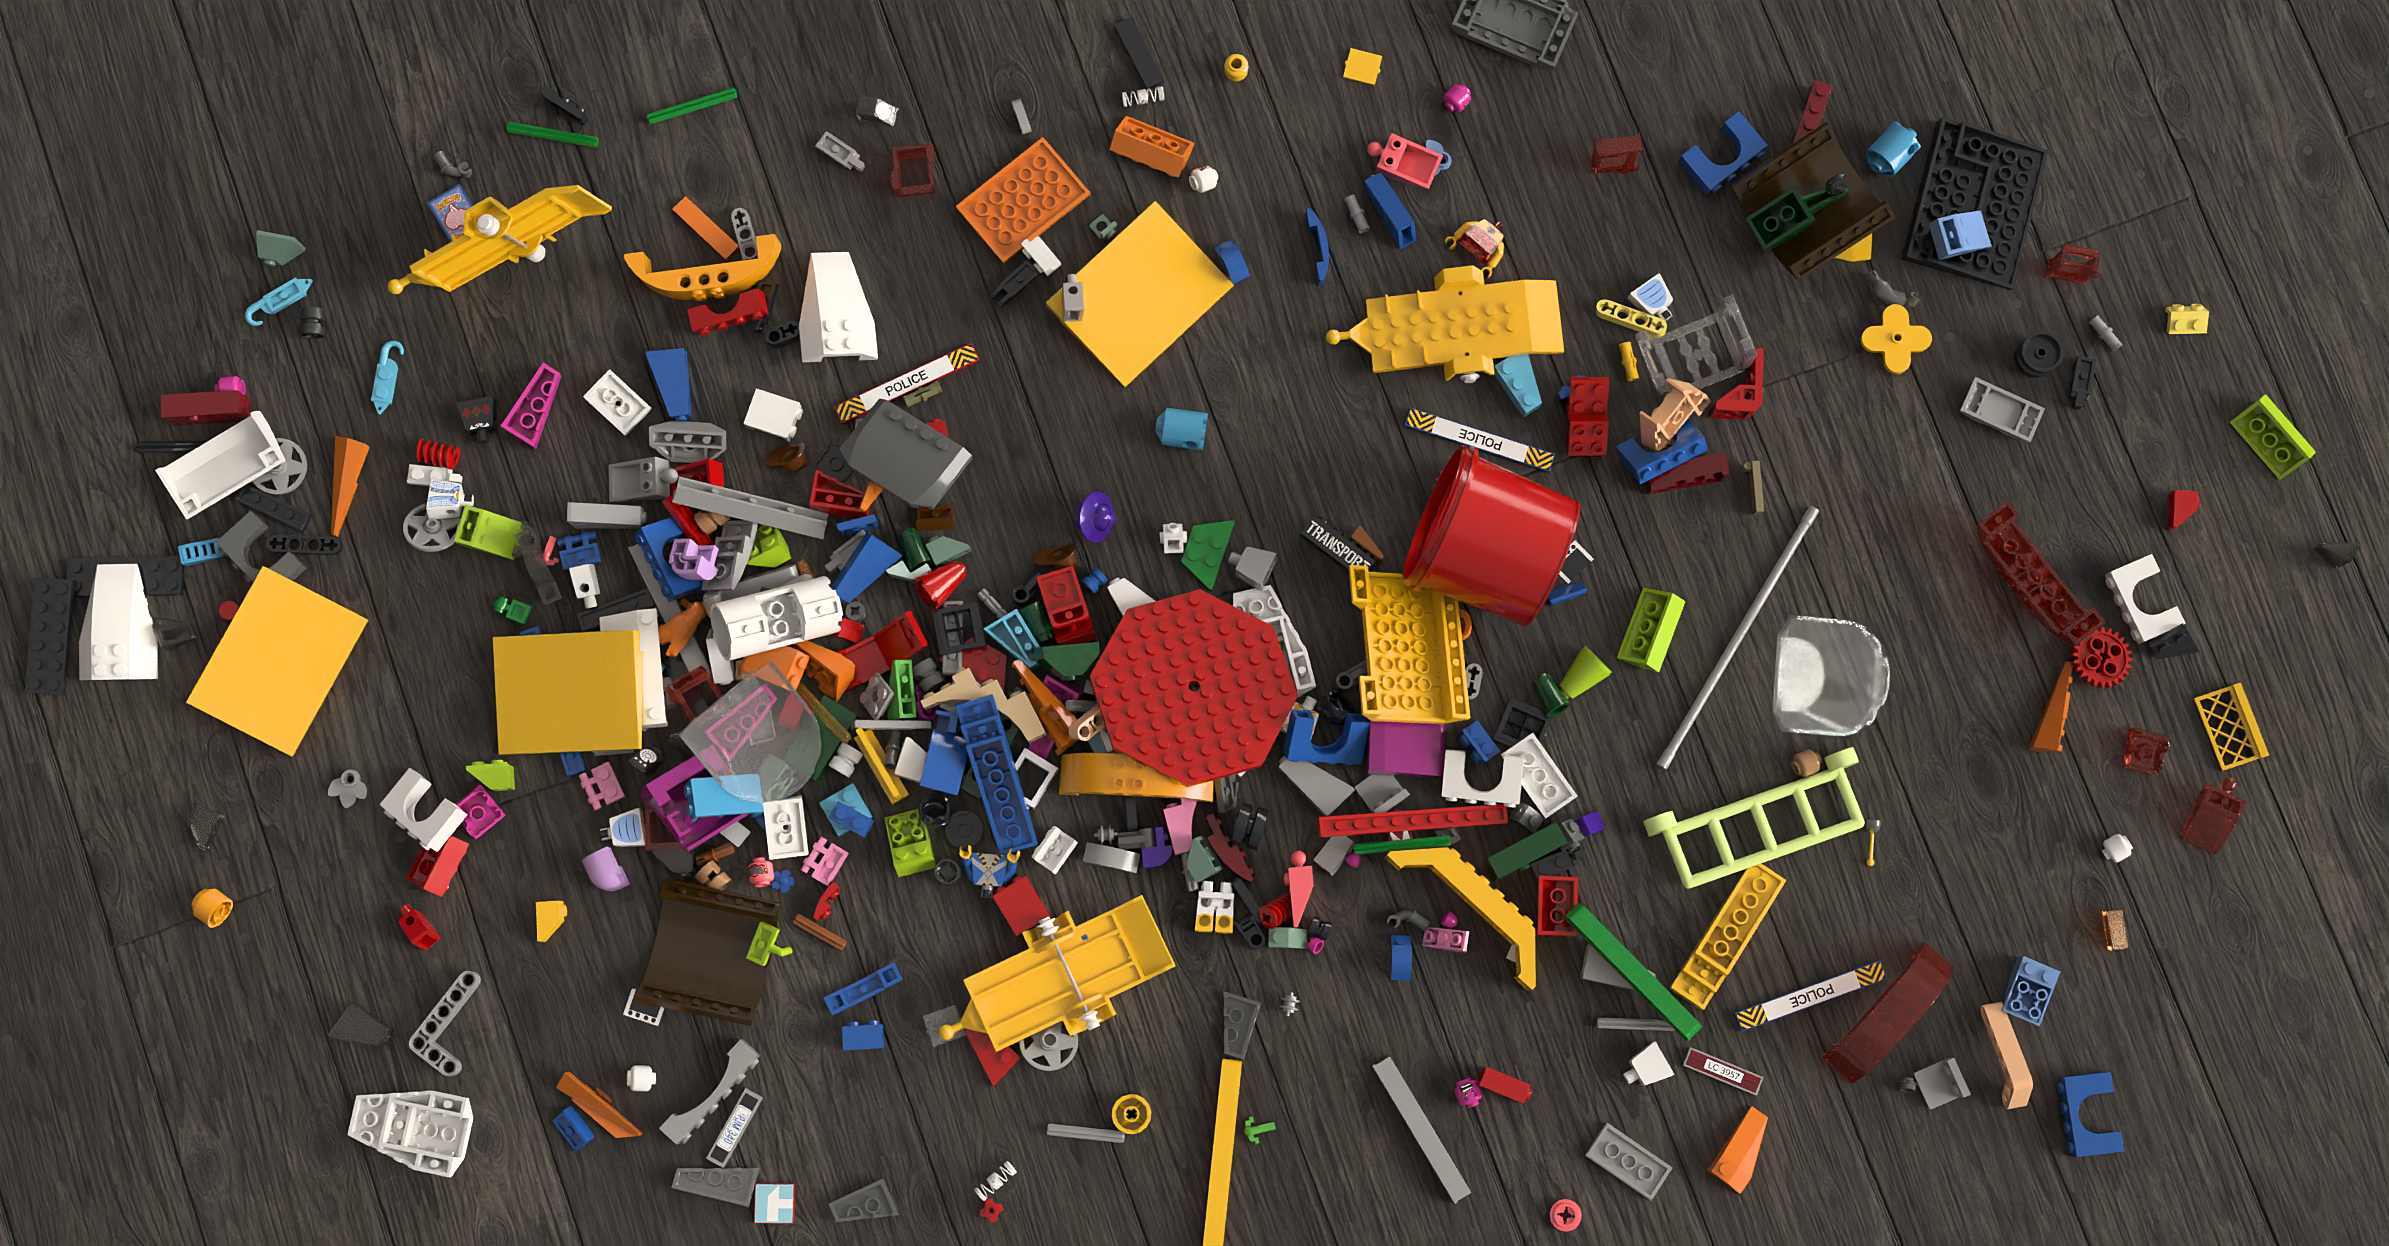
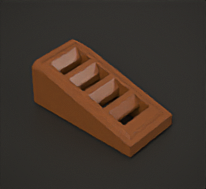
M1359 525L1350 539L1355 541L1361 550L1371 553L1374 556L1373 559L1377 562H1381L1384 557Z

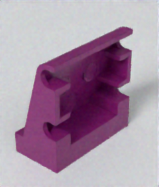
M1368 719L1370 726L1367 738V775H1403V777L1424 778L1438 776L1443 778L1445 724L1380 722Z
M713 746L708 747L648 783L640 793L646 804L651 806L685 852H689L749 815H724L722 818L716 816L699 817L695 822H691L690 816L687 815L688 799L684 795V786L690 779L728 776L724 769L725 765Z

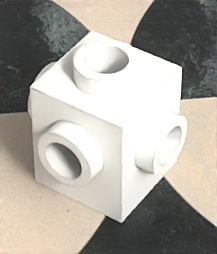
M1163 524V532H1160V544L1164 543V553H1183V543H1187V532L1183 531L1182 524Z

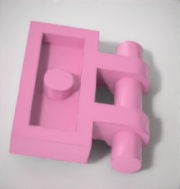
M609 761L591 770L593 778L589 779L586 773L579 775L581 787L585 789L589 797L587 800L590 805L592 804L595 811L602 808L599 801L603 799L607 805H610L626 797ZM597 783L601 793L595 794L592 785Z
M820 837L818 842H815L812 846L813 850L808 858L804 859V865L800 870L808 873L811 867L814 868L815 871L812 877L829 887L849 853L833 843L826 849L824 845L827 840ZM820 852L825 854L819 864L814 862Z

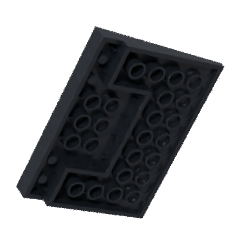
M1944 117L1939 119L1934 130L1901 260L2013 290L2049 150L1965 121L1959 123ZM1981 211L1991 247L1939 260L1929 223L1938 218L1954 214Z

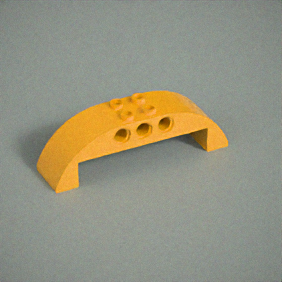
M775 234L756 236L758 259L652 273L651 260L644 252L624 254V259L639 279L658 294L672 299L705 301L708 297L721 299L725 295L739 293L756 285L759 280L768 275L775 265L780 254L781 243Z
M1074 753L1062 755L1060 795L1079 796V793L1185 798L1193 801L1213 802L1214 780L1187 788L1181 785L1180 782L1159 774L1155 769L1147 765L1144 766L1125 754Z

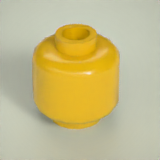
M1239 54L1229 56L1224 64L1226 77L1235 82L1244 79L1248 73V61L1246 58Z

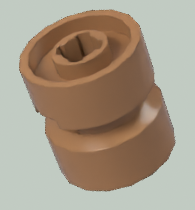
M701 509L694 514V519L699 527L709 535L717 529V525L722 526L728 522L730 516Z
M714 860L707 863L695 875V879L701 885L719 890H724L732 881L725 872H720L721 868Z

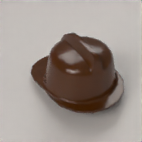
M798 443L773 450L765 459L766 465L770 467L781 466L788 472L806 467L808 461L804 453L805 444Z
M1070 543L1064 546L1045 549L1035 556L1034 562L1040 566L1050 565L1056 571L1070 566L1076 567L1078 565L1074 553L1076 545Z

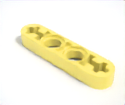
M1606 299L1600 300L1597 303L1596 314L1602 319L1656 338L1662 337L1666 333L1667 324L1661 318ZM1624 312L1627 314V318L1621 319L1617 314ZM1641 318L1645 321V324L1638 325L1635 320ZM1657 326H1661L1659 330H1655Z

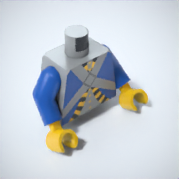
M968 845V851L964 852L962 846H960L959 854L962 857L963 870L969 881L973 882L976 886H982L981 897L993 898V888L1001 887L1009 882L1016 872L1017 860L1020 855L1019 850L1016 856L1011 854L1012 849H1009L1007 855L971 853L970 845Z

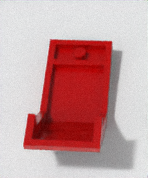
M911 611L905 612L875 635L837 652L851 660L855 665L854 679L844 693L869 682L875 672L883 675L891 671L894 660H907L928 645Z

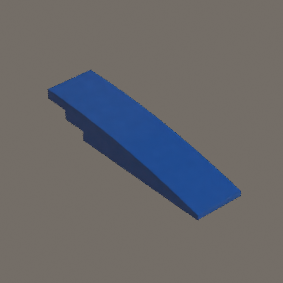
M990 694L956 704L955 707L966 742V749L1000 855L1008 854L1009 849H1012L1011 852L1038 845L994 695Z

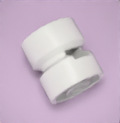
M842 742L837 749L838 755L832 757L828 766L849 778L855 769L853 765L859 763L863 754Z

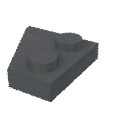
M1236 774L1214 780L1216 802L1221 813H1226L1236 807L1239 782H1235Z

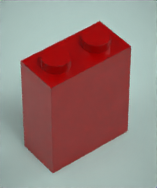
M1021 875L1011 881L1012 884L1007 888L1003 885L995 890L996 894L993 895L994 900L1017 937L1022 935V932L1040 924V920L1051 917L1027 876L1022 877Z
M1482 1067L1477 1080V1086L1517 1103L1524 1104L1525 1101H1529L1532 1094L1530 1084L1491 1068Z

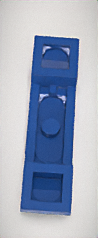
M1307 208L1306 220L1309 232L1316 231L1322 259V262L1316 263L1317 279L1320 286L1323 285L1327 274L1329 247L1325 230L1319 218L1310 208Z
M893 962L877 970V972L824 997V1000L833 1016L878 994L903 979Z

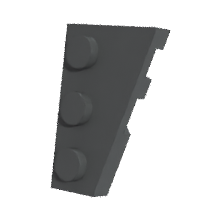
M1223 991L1224 1054L1244 1060L1261 1003Z

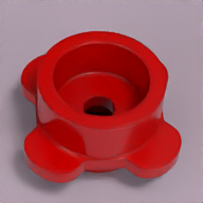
M987 1199L984 1208L980 1210V1215L989 1218L991 1222H996L999 1212L1003 1210V1206L996 1204L992 1199Z

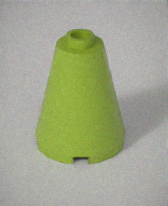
M1584 646L1559 685L1561 687L1560 691L1567 699L1569 697L1575 698L1608 677L1612 671Z

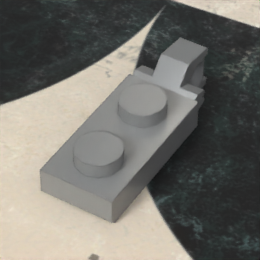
M827 131L815 145L817 149L845 168L851 170L853 167L859 172H862L865 168L864 163L859 160L860 155L854 149Z
M861 530L833 552V555L830 556L832 561L825 565L830 574L838 568L840 571L843 569L866 534L864 530Z

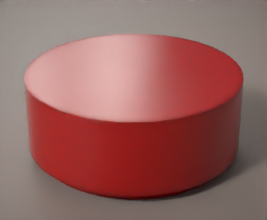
M226 601L221 604L219 613L222 618L232 621L240 606L233 601Z

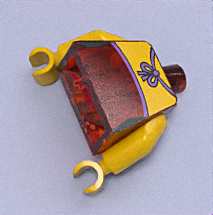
M1486 219L1480 222H1466L1454 233L1453 237L1450 236L1445 239V244L1449 241H1454V244L1449 248L1452 250L1456 247V241L1459 239L1458 243L1481 263L1484 265L1488 264L1487 267L1482 268V271H1489V276L1486 278L1488 279L1492 274V268L1496 267L1503 256L1504 244L1501 240L1504 235L1500 232L1503 227L1498 221H1494L1491 224Z

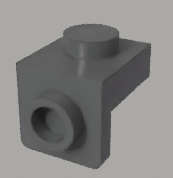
M1521 802L1513 808L1512 814L1509 817L1533 834L1544 820V817L1531 806Z
M1573 819L1560 823L1559 827L1568 842L1560 849L1562 852L1568 849L1570 851L1575 850L1580 846L1579 842L1585 838L1579 826Z

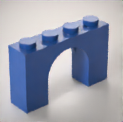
M1737 112L1722 126V130L1737 148V160L1725 166L1716 165L1703 154L1697 145L1685 152L1678 161L1706 195L1711 192L1713 194L1722 188V183L1733 180L1737 176L1736 172L1740 169L1742 171L1746 170L1751 165L1750 162L1753 159L1759 160L1765 154L1764 151L1768 145L1740 112Z
M1689 419L1685 421L1673 436L1675 443L1667 450L1647 452L1633 438L1616 446L1619 460L1640 484L1708 450L1704 435Z
M673 517L641 527L635 534L636 542L641 546L644 558L650 564L653 576L658 580L661 592L668 602L702 591L703 580L691 581L680 577L663 557V545L673 542L674 539H682L686 535Z
M1291 709L1283 746V753L1287 760L1292 762L1308 761L1310 763L1326 762L1328 764L1344 763L1346 765L1361 764L1370 726L1367 717L1362 714L1347 713L1343 732L1339 739L1327 746H1317L1311 743L1315 721L1311 712L1308 710Z
M2111 1072L2059 1077L2057 1089L2062 1097L2060 1108L2065 1115L2063 1126L2065 1133L2068 1134L2067 1150L2071 1153V1157L2123 1152L2120 1131L2091 1133L2082 1126L2078 1116L2079 1106L2086 1097L2093 1094L2114 1092Z

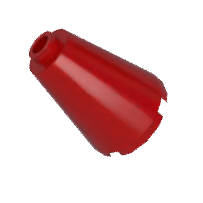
M953 561L922 574L918 578H914L912 583L916 582L915 590L926 605L931 604L933 606L931 609L936 611L966 577L965 572L967 570L961 562Z

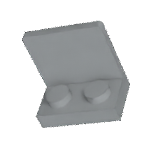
M1371 775L1355 786L1356 791L1372 813L1387 812L1410 795L1406 789L1401 787L1393 775Z
M1955 1058L1944 1059L1913 1073L1929 1109L1936 1108L1956 1098H1964L1971 1095Z

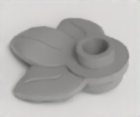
M346 770L342 773L341 778L331 782L328 796H340L344 808H349L355 803L357 798H366L367 787L360 781L361 778L357 771ZM350 776L354 777V781L352 783L348 782V778Z

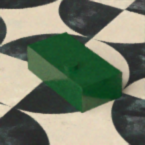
M824 695L783 761L819 783L829 767L828 764L832 757L836 756L840 744L850 734L852 730L851 722L858 720L859 717Z
M1555 822L1490 856L1484 862L1494 881L1517 869L1520 872L1531 867L1529 863L1568 842L1559 825Z

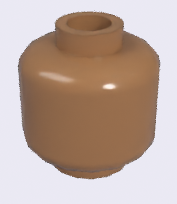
M1806 749L1793 756L1791 766L1796 775L1808 777L1820 770L1822 760L1818 753Z

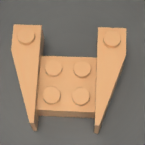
M1667 378L1666 382L1672 391L1666 394L1662 404L1654 409L1651 417L1643 411L1640 412L1641 443L1649 452H1661L1673 446L1671 439L1692 412L1700 416L1711 401L1708 396L1690 383Z

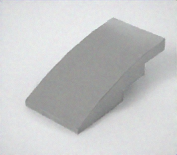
M739 520L728 521L723 524L722 536L716 537L715 546L719 550L714 567L718 571L712 579L703 580V591L735 589L749 560L758 523Z

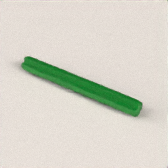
M732 87L648 113L647 119L650 124H654L737 98V92Z
M508 122L506 127L508 133L597 148L599 143L598 137L515 122Z
M1439 836L1360 843L1354 845V853L1358 855L1450 846V837Z

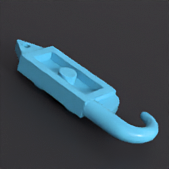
M295 277L266 294L262 299L247 308L245 312L246 321L253 326L263 324L262 321L256 322L252 320L251 316L255 311L261 308L267 314H276L306 296V292L313 280L297 279Z
M389 341L383 345L379 364H377L371 401L374 402L379 415L382 414L389 404L392 405L398 366L395 361L388 358L389 349L395 346L399 348L401 355L404 354L403 346L397 341Z

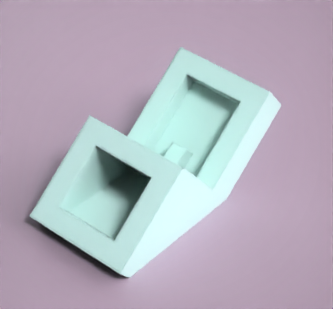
M902 560L886 571L890 577L912 582L914 578L930 572L931 569L926 563L910 573Z

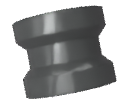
M854 601L847 605L845 612L849 620L857 623L864 620L866 610L861 603Z

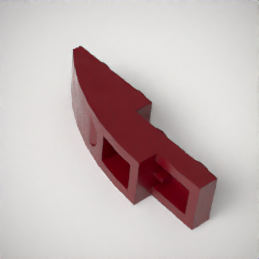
M1213 813L1206 816V820L1213 835L1207 837V840L1216 855L1233 873L1249 883L1253 882L1255 873L1251 865L1247 866L1244 861L1247 858L1242 848L1238 849L1237 845L1229 848L1228 845L1231 842L1228 835H1223L1220 829L1223 825L1219 817H1214Z

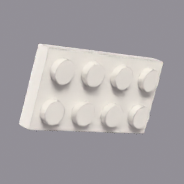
M1531 733L1501 754L1503 759L1504 755L1524 757L1522 786L1545 818L1578 797L1534 733Z

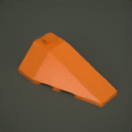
M807 640L787 645L810 656L805 668L807 670L806 674L810 679L812 677L816 679L820 684L818 688L835 702L839 701L854 679L855 665L853 662L837 652Z
M1753 1106L1749 1108L1707 1170L1739 1194H1741L1752 1177L1768 1119L1767 1116Z

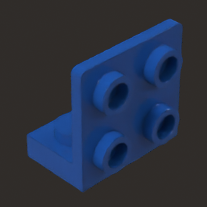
M1478 720L1466 729L1461 730L1458 734L1460 736L1459 742L1464 748L1468 747L1471 751L1470 756L1476 764L1479 762L1480 765H1483L1500 752Z

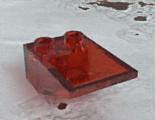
M2225 777L2221 781L2222 789L2213 785H2203L2180 838L2214 854L2218 853L2238 822L2247 802L2230 794V792L2237 788V781L2233 777ZM2224 805H2229V808L2227 810L2224 809Z

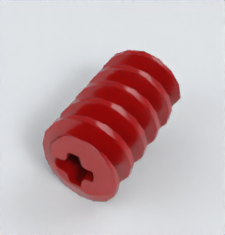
M424 438L419 440L417 446V460L419 462L432 463L434 466L440 465L442 468H455L460 458L459 447L454 451L453 445H450L447 450L445 443L439 448V442H435L432 446L431 440H428L426 444Z
M1282 894L1259 909L1261 923L1266 928L1274 929L1293 917L1291 894Z

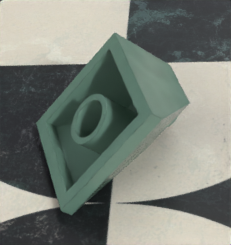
M257 230L258 258L264 262V265L275 267V265L282 266L305 252V247L295 237Z
M1205 835L1192 840L1187 862V873L1192 881L1195 880L1196 883L1224 869Z

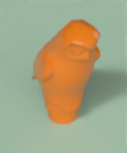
M693 602V604L687 606L685 611L676 614L665 624L658 625L659 644L667 645L670 643L666 652L667 656L676 657L695 632L706 612L700 602Z

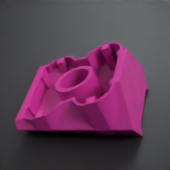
M481 784L475 786L469 793L454 803L467 814L461 824L475 840L505 816L504 812Z

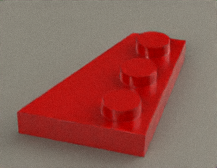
M966 1029L965 1032L994 1087L1021 1057L1009 1046L996 1052L987 1033Z

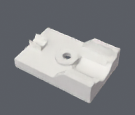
M610 369L583 396L625 436L652 410L647 403ZM617 401L621 402L620 406H616Z
M802 795L781 800L764 799L763 807L769 860L808 855ZM788 825L789 828L784 830L783 826Z

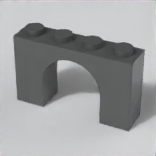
M252 511L248 512L216 541L220 546L218 550L225 557L229 556L233 560L231 564L238 571L242 570L245 573L244 578L250 584L254 583L260 570L254 569L250 564L248 558L249 548L269 528ZM287 552L268 569L293 581L307 567L293 553Z

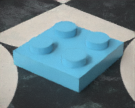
M853 783L820 802L827 817L830 816L836 803L840 801L863 815L872 818L870 811ZM829 819L839 837L850 831Z

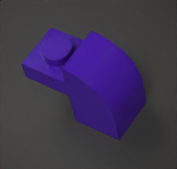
M1155 827L1157 847L1141 848L1143 869L1161 867L1169 861L1172 855L1173 846H1165L1164 844L1168 843L1167 831H1163V827Z

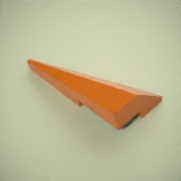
M338 436L335 438L331 535L336 537L339 536L358 486L356 482L370 448L365 443Z
M1018 659L1012 663V667L1022 677L1019 681L1021 685H1026L1030 693L1027 697L1040 722H1043L1048 729L1047 737L1049 740L1053 739L1057 747L1055 750L1056 754L1060 755L1077 741L1070 737L1069 728L1078 719L1070 711L1066 710L1065 706ZM1082 728L1079 730L1080 736L1082 735Z
M2065 662L2029 745V750L2040 753L2048 751L2059 753L2062 751V746L2059 743L2065 733L2063 727L2067 719L2070 692H2067L2069 684L2072 683L2071 673L2074 665L2070 664L2071 662Z

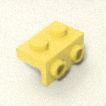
M2174 304L2172 307H2166L2165 311L2168 313V334L2207 333L2209 311L2203 305L2191 304V306L2184 307V305Z

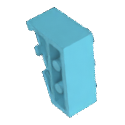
M1528 354L1508 357L1494 366L1495 377L1523 418L1541 406L1542 401Z
M1017 609L984 628L986 634L1017 660L1020 659L1031 671L1040 666L1033 660L1032 648L1040 646Z

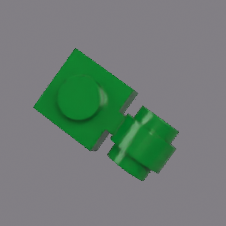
M501 596L495 599L493 604L495 606L494 611L502 614L508 611L506 614L507 618L525 625L532 609L531 606L514 599L510 605V600Z

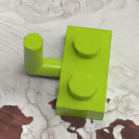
M760 922L746 958L761 966H765L771 952L782 957L790 955L793 950L791 947L780 948L774 945L780 929L765 922Z

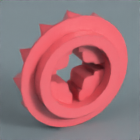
M1563 1199L1552 1205L1550 1221L1558 1230H1574L1581 1221V1210L1574 1201ZM1567 1206V1212L1574 1217L1567 1218L1564 1224L1563 1217L1557 1215V1213H1563Z

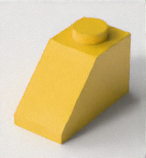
M563 901L536 902L538 942H546L564 922V917L567 916V907Z

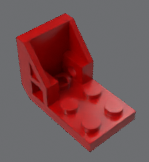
M1756 348L1750 354L1749 359H1746L1745 368L1748 370V377L1745 379V385H1738L1719 399L1709 410V418L1747 420L1762 405L1764 349Z

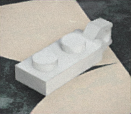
M410 464L407 483L430 487L431 479L461 484L462 476L460 474H452L453 470L448 468Z

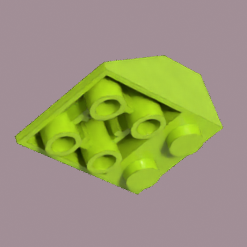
M465 505L454 542L463 547L514 560L526 524Z
M918 809L885 817L893 863L898 877L935 868L936 863L927 825L922 822Z

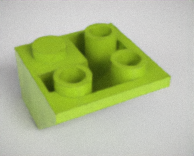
M763 525L757 529L747 562L748 565L776 567L791 559L788 545L779 528Z
M493 760L491 764L472 762V766H466V770L493 791L515 790L514 767L509 765L508 762Z

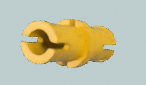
M1631 342L1619 344L1622 355L1621 363L1624 366L1627 381H1635L1639 379L1636 369L1637 360L1634 358Z

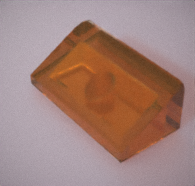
M2122 910L2102 912L2108 951L2128 948Z

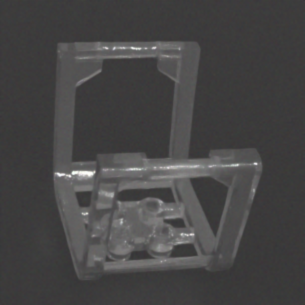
M1733 295L1724 297L1719 310L1714 314L1665 333L1662 337H1653L1645 330L1635 334L1658 394L1664 397L1672 389L1668 386L1664 375L1658 373L1650 353L1653 346L1666 378L1677 380L1663 346V343L1677 338L1681 346L1680 353L1685 356L1687 361V370L1692 374L1695 381L1691 385L1697 389H1702L1748 369L1757 357V352ZM1726 316H1729V318L1734 317L1743 339L1740 341L1744 354L1743 358L1735 343L1725 318ZM1717 322L1735 365L1721 372L1717 366V357L1711 351L1710 339L1705 336L1702 329ZM1695 331L1698 337V346L1701 349H1696L1692 353V346L1687 343L1684 335ZM1705 357V363L1710 366L1713 375L1702 379L1699 373V364L1696 360L1700 361Z

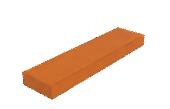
M686 196L672 209L726 261L739 249V245Z

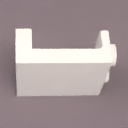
M756 389L744 425L748 429H757L790 441V438L795 436L797 429L795 424L797 419H801L803 409H801L802 406L799 402Z

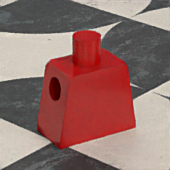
M409 904L399 909L402 918L398 922L412 944L427 950L441 939L423 913L412 909Z

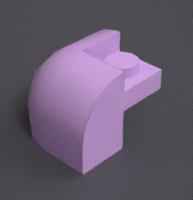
M674 539L669 563L673 571L682 578L691 581L710 580L718 571L714 564L719 549L715 545L698 546L691 539Z
M602 848L582 860L590 880L596 887L606 891H616L630 885L623 868L618 866L611 848Z

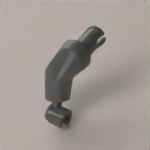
M1875 270L1870 271L1866 275V279L1873 287V293L1887 305L1898 304L1904 306L1906 302L1909 306L1914 307L1920 300L1917 298L1919 295L1916 292H1911L1906 297L1904 292L1893 290L1889 283L1883 281Z

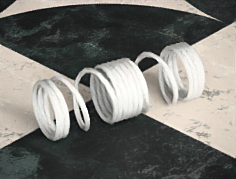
M1158 86L1155 88V100L1149 88L1147 89V94L1145 89L1137 90L1138 101L1134 91L1132 92L1138 105L1148 103V90L1154 102L1156 101V89L1158 90L1159 101H1164L1163 87ZM1126 92L1122 93L1124 107H1127V101L1130 106L1132 105V92L1130 102Z
M1008 1161L1004 1163V1166L1010 1173L1000 1166L1006 1180L995 1172L986 1178L993 1192L982 1184L980 1186L986 1197L978 1188L974 1189L983 1201L987 1199L984 1188L994 1193V1189L997 1190L1003 1185L999 1178L1007 1181L1004 1171L1012 1176L1017 1173Z

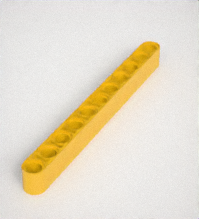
M1222 1059L1203 1246H1223L1242 1066L1241 1060Z

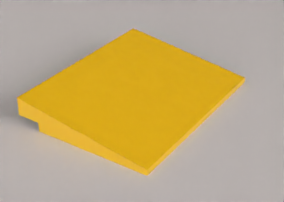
M1155 201L1076 274L1077 282H1081L1083 287L1084 314L1082 321L1063 322L1062 288L1046 302V306L1083 346L1126 387L1234 285Z
M263 566L186 703L290 756H294L369 620Z
M619 630L493 637L499 755L641 749L643 652L640 651L639 631Z

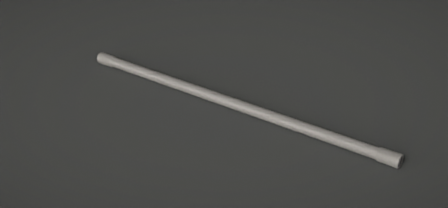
M1809 506L1795 533L1670 744L1658 760L1656 765L1660 768L1667 770L1681 742L1807 529L1819 513L1817 508Z

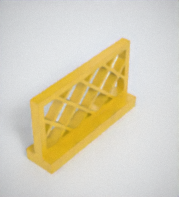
M2241 683L2194 698L2221 771L2269 756ZM2229 691L2231 696L2229 705L2218 701L2221 693ZM2207 698L2213 701L2211 710L2203 709L2200 700ZM2217 703L2227 707L2223 717L2212 713ZM2230 709L2237 712L2239 716L2236 723L2225 719ZM2211 715L2221 720L2217 730L2208 724ZM2224 721L2234 725L2230 735L2219 731ZM2237 727L2244 730L2246 734L2243 741L2232 737ZM2218 734L2228 738L2224 748L2215 742ZM2231 739L2241 744L2237 754L2227 750ZM2244 745L2251 748L2253 757L2245 758L2240 755ZM2225 752L2235 756L2232 764L2226 766L2222 759Z
M861 727L856 729L858 736L854 739L892 805L909 796L901 779L893 775L895 769L885 768L886 754L873 731H864Z

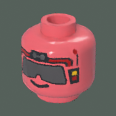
M765 858L753 859V863L748 865L749 882L754 884L755 887L769 886L770 882L774 880L773 864L765 861Z

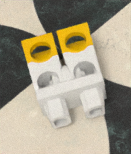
M1203 881L1198 896L1195 932L1212 933L1214 913H1216L1215 933H1233L1234 893H1232L1231 883L1221 882L1220 892H1213V882Z

